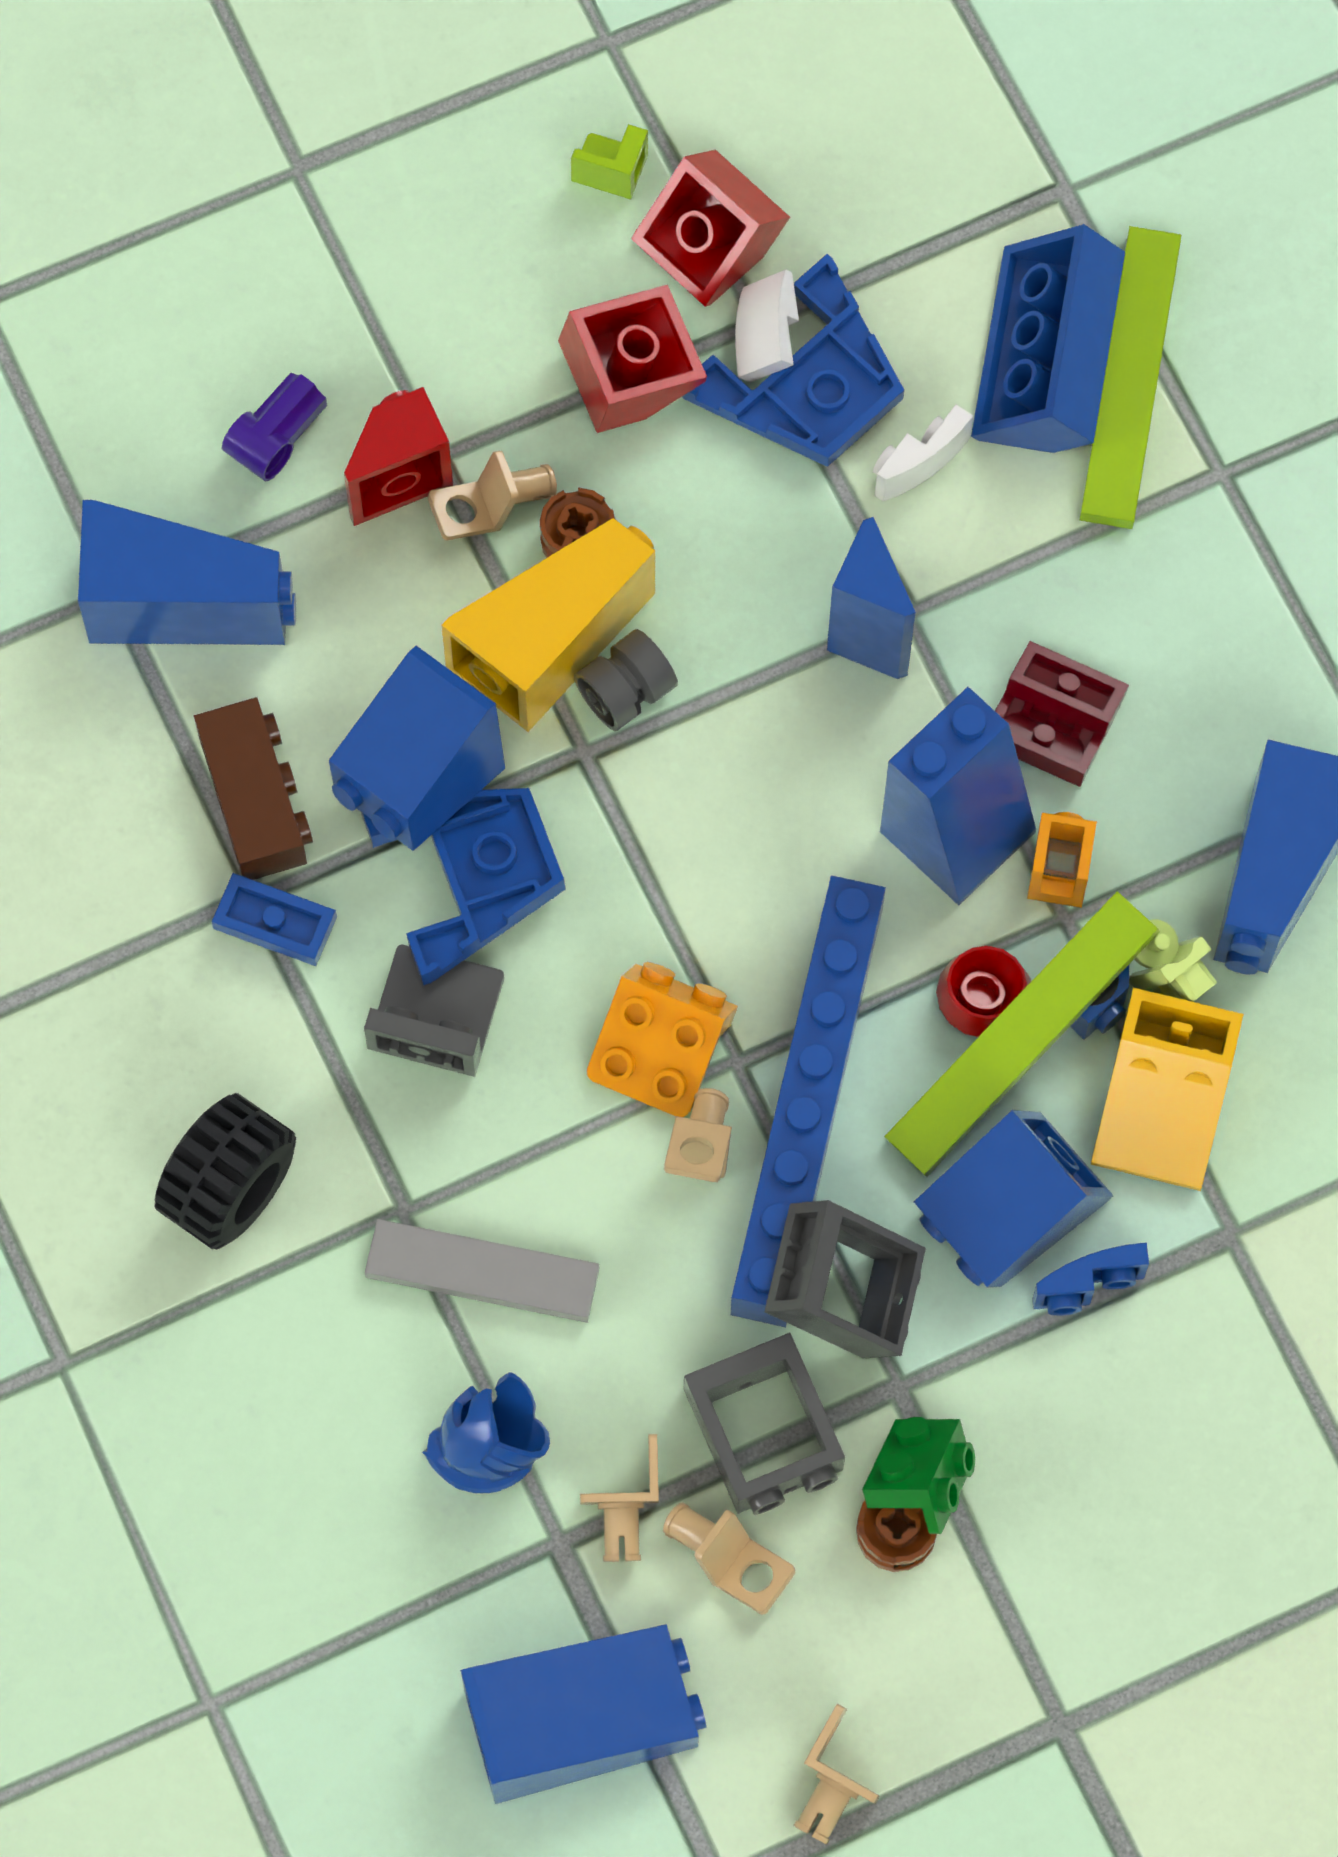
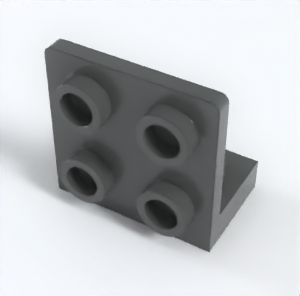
M403 944L399 945L396 948L378 1009L370 1008L364 1026L367 1049L475 1077L504 982V972L500 969L464 960L432 983L423 986L410 947Z

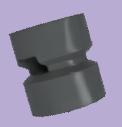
M638 629L633 630L610 647L611 658L607 659L599 656L574 674L576 686L588 706L613 731H618L641 713V702L645 701L653 704L678 686L676 674L667 658L652 639Z

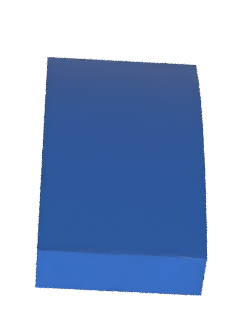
M1147 1242L1101 1250L1074 1260L1055 1270L1036 1284L1032 1298L1033 1309L1047 1308L1048 1314L1056 1316L1071 1315L1082 1311V1306L1090 1305L1095 1291L1094 1283L1102 1282V1287L1105 1289H1125L1136 1285V1280L1145 1278L1149 1266Z

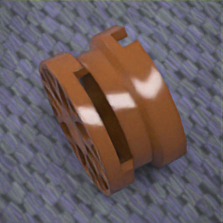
M578 487L576 492L565 493L563 490L549 499L543 507L540 517V540L546 558L610 519H615L613 509H610L606 504L605 497L593 490Z
M866 1501L862 1503L857 1520L856 1533L858 1545L866 1559L876 1567L891 1572L909 1571L925 1561L933 1550L937 1534H929L922 1508H867ZM904 1564H911V1565H909V1566H903V1567H901V1565H904Z

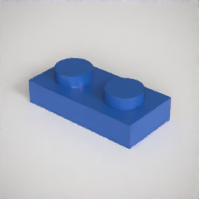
M232 873L212 919V926L217 931L317 966L337 919L336 910Z

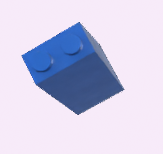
M83 500L78 604L89 644L285 645L286 626H295L296 594L293 593L292 572L282 570L279 551L100 501Z
M969 687L963 690L888 761L880 833L958 905L971 895L1036 832L1009 723Z
M1267 740L1252 790L1213 959L1225 963V967L1229 970L1249 975L1256 974L1258 971L1268 973L1338 853V756Z
M667 1624L460 1670L465 1696L495 1804L697 1748L699 1743L697 1730L707 1728L698 1694L687 1696L681 1674L690 1672V1665L682 1638L671 1640Z

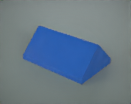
M874 517L863 520L832 586L827 651L893 678L900 679L908 676L916 612Z

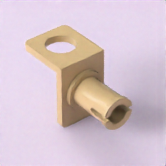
M495 451L489 458L477 482L434 489L429 492L427 498L442 538L444 540H453L500 531L514 504L550 499L553 495H556L557 484L555 474L548 464L510 472L503 451ZM453 499L466 501L474 510V520L469 523L455 522L447 514L446 504Z
M704 1088L698 1090L694 1096L695 1101L690 1119L679 1116L675 1118L664 1170L669 1174L718 1182L720 1178L725 1177L732 1127L725 1126L723 1123L729 1106V1098L719 1090Z
M648 1434L650 1492L580 1494L581 1505L598 1504V1509L604 1510L605 1555L603 1556V1562H619L620 1537L625 1539V1561H641V1555H639L638 1509L644 1508V1503H659L657 1434Z
M679 1503L671 1510L665 1520L663 1527L665 1535L669 1538H674L695 1551L694 1557L712 1585L761 1615L769 1611L795 1575V1568L792 1564L751 1540L737 1516L729 1510H726L715 1524L689 1508L687 1504ZM763 1563L771 1567L773 1579L766 1589L760 1592H750L742 1586V1576L749 1566Z
M839 1704L835 1706L804 1764L818 1771L816 1777L820 1781L798 1821L796 1820L794 1823L796 1828L807 1834L810 1832L818 1815L822 1813L823 1817L812 1837L824 1844L829 1842V1837L851 1797L857 1800L860 1795L875 1804L880 1795L819 1761L847 1711L845 1707Z

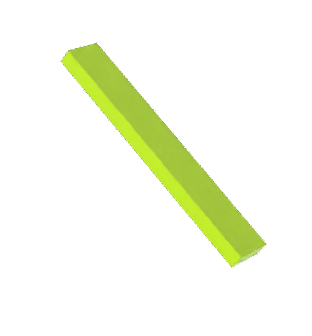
M1129 226L1095 438L1091 448L1079 521L1133 529L1182 234Z
M1117 891L884 1137L918 1170L928 1177L1160 932L1159 929Z

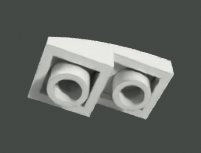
M783 270L749 284L742 289L735 329L738 378L751 383L794 365L788 325L798 322L799 317L791 271Z
M955 404L945 419L938 416L932 421L924 433L921 442L907 433L897 448L889 445L880 455L873 469V473L877 475L875 496L882 501L889 500L917 487L937 473L970 439L973 415Z

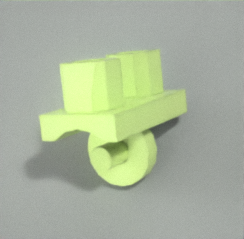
M1159 919L1149 920L1160 932L1134 959L1139 965L1149 969L1131 974L1129 976L1130 985L1142 990L1152 988L1154 993L1194 1002L1217 983L1201 961V958L1212 949L1202 936L1178 943L1175 930L1167 922Z

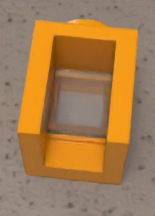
M1071 812L1041 814L1027 899L1082 908L1097 821L1085 820Z

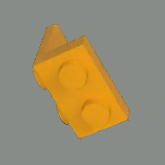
M645 962L643 966L635 964L621 976L588 1064L587 1076L591 1081L671 1115L685 1117L693 1108L694 1096L700 1090L719 1037L731 1026L738 1006L725 1001L727 995L715 987L700 983L691 987L675 980V973L664 966L651 962Z

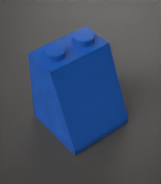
M416 645L407 653L329 759L333 780V794L345 808L351 811L358 809L370 818L375 828L385 838L391 841L398 839L414 851L505 769L496 703Z
M1011 1110L926 1189L914 1203L923 1212L919 1220L926 1231L940 1243L947 1240L960 1255V1258L956 1260V1264L971 1282L977 1286L984 1283L986 1287H1002L1106 1204L1114 1195L1041 1112Z

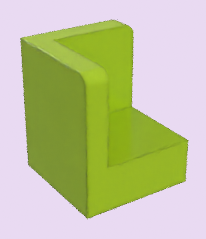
M628 124L621 142L594 133L588 134L582 150L574 149L571 156V181L631 200L648 157V130Z

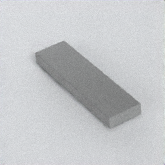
M377 1219L365 1269V1277L588 1323L600 1268L598 1263Z

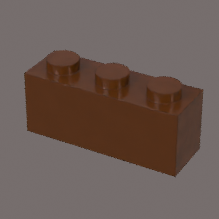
M255 697L194 715L199 740L241 876L255 880L307 864L304 845L313 843L305 812L294 813L289 800L290 795L298 792L289 762L278 764L273 749L274 746L282 744L273 712L263 715L258 698Z

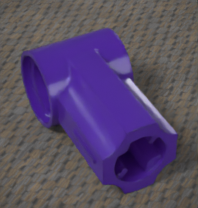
M291 372L255 413L251 411L245 412L232 424L223 439L221 449L263 481H270L288 462L293 452L295 441L327 407L326 397L302 374L296 375Z

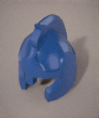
M512 1372L505 1374L498 1380L495 1387L497 1397L494 1402H492V1389L486 1388L480 1392L474 1386L466 1389L445 1412L441 1427L436 1428L429 1435L427 1449L422 1453L426 1456L431 1467L445 1481L459 1490L472 1493H493L506 1489L523 1479L532 1470L533 1463L544 1456L549 1449V1431L542 1422L535 1418L536 1404L527 1384Z

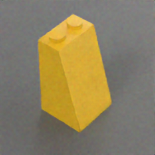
M612 518L451 615L441 625L446 667L496 703V707L529 732L575 682L574 674L597 658L654 596L655 550L652 541L640 529L634 526L626 528Z

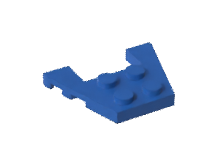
M826 254L794 282L795 296L827 324L792 355L794 365L771 374L758 387L751 390L717 357L712 355L702 363L707 375L706 381L682 396V398L828 467L903 400L904 388L875 335L870 333L861 317L859 306L851 291H847L838 274L836 263L830 255Z
M530 788L481 790L431 835L460 916L406 933L423 986L432 983L566 890L564 877ZM361 812L373 848L392 842L385 838L375 828L372 820Z

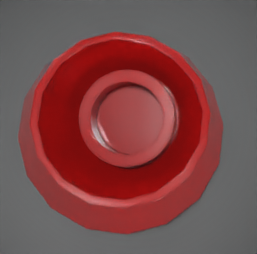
M992 946L971 948L952 959L940 974L936 989L939 1009L949 1024L964 1034L979 1037L1031 982V978L1016 957L1004 949Z

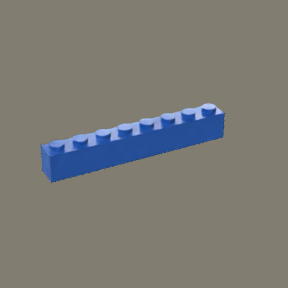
M832 875L830 877L731 1297L730 1315L786 1328V1322L764 1311L789 1206L791 1203L813 1202L816 1200L883 911L886 887Z

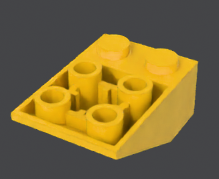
M1133 987L1091 1165L1201 1191L1244 1014Z

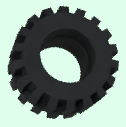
M239 1093L224 1097L207 1109L195 1121L174 1149L158 1182L154 1200L155 1209L212 1250L224 1247L242 1235L254 1223L277 1192L293 1159L296 1145L295 1133Z

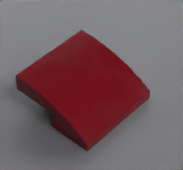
M1029 641L1008 680L1005 693L995 711L1009 723L1018 760L1081 787L1121 706L1129 684Z

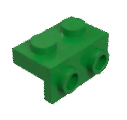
M922 1417L895 1419L862 1489L867 1508H922L929 1534H942L950 1514L956 1512L958 1508L959 1494L967 1477L972 1476L975 1468V1451L973 1445L970 1442H966L960 1419H925Z

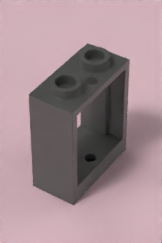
M829 1200L791 1203L764 1312L861 1358L902 1356L926 1248ZM837 1242L874 1259L859 1327L821 1309Z
M790 1332L684 1376V1392L737 1514L751 1509L754 1515L770 1511L785 1502L784 1494L804 1487L807 1493L814 1492L838 1480L836 1473L843 1470L845 1455ZM787 1372L822 1451L746 1482L712 1402Z

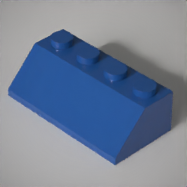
M1085 224L1004 246L971 437L974 439L1049 453H1056L1094 443L1125 251Z

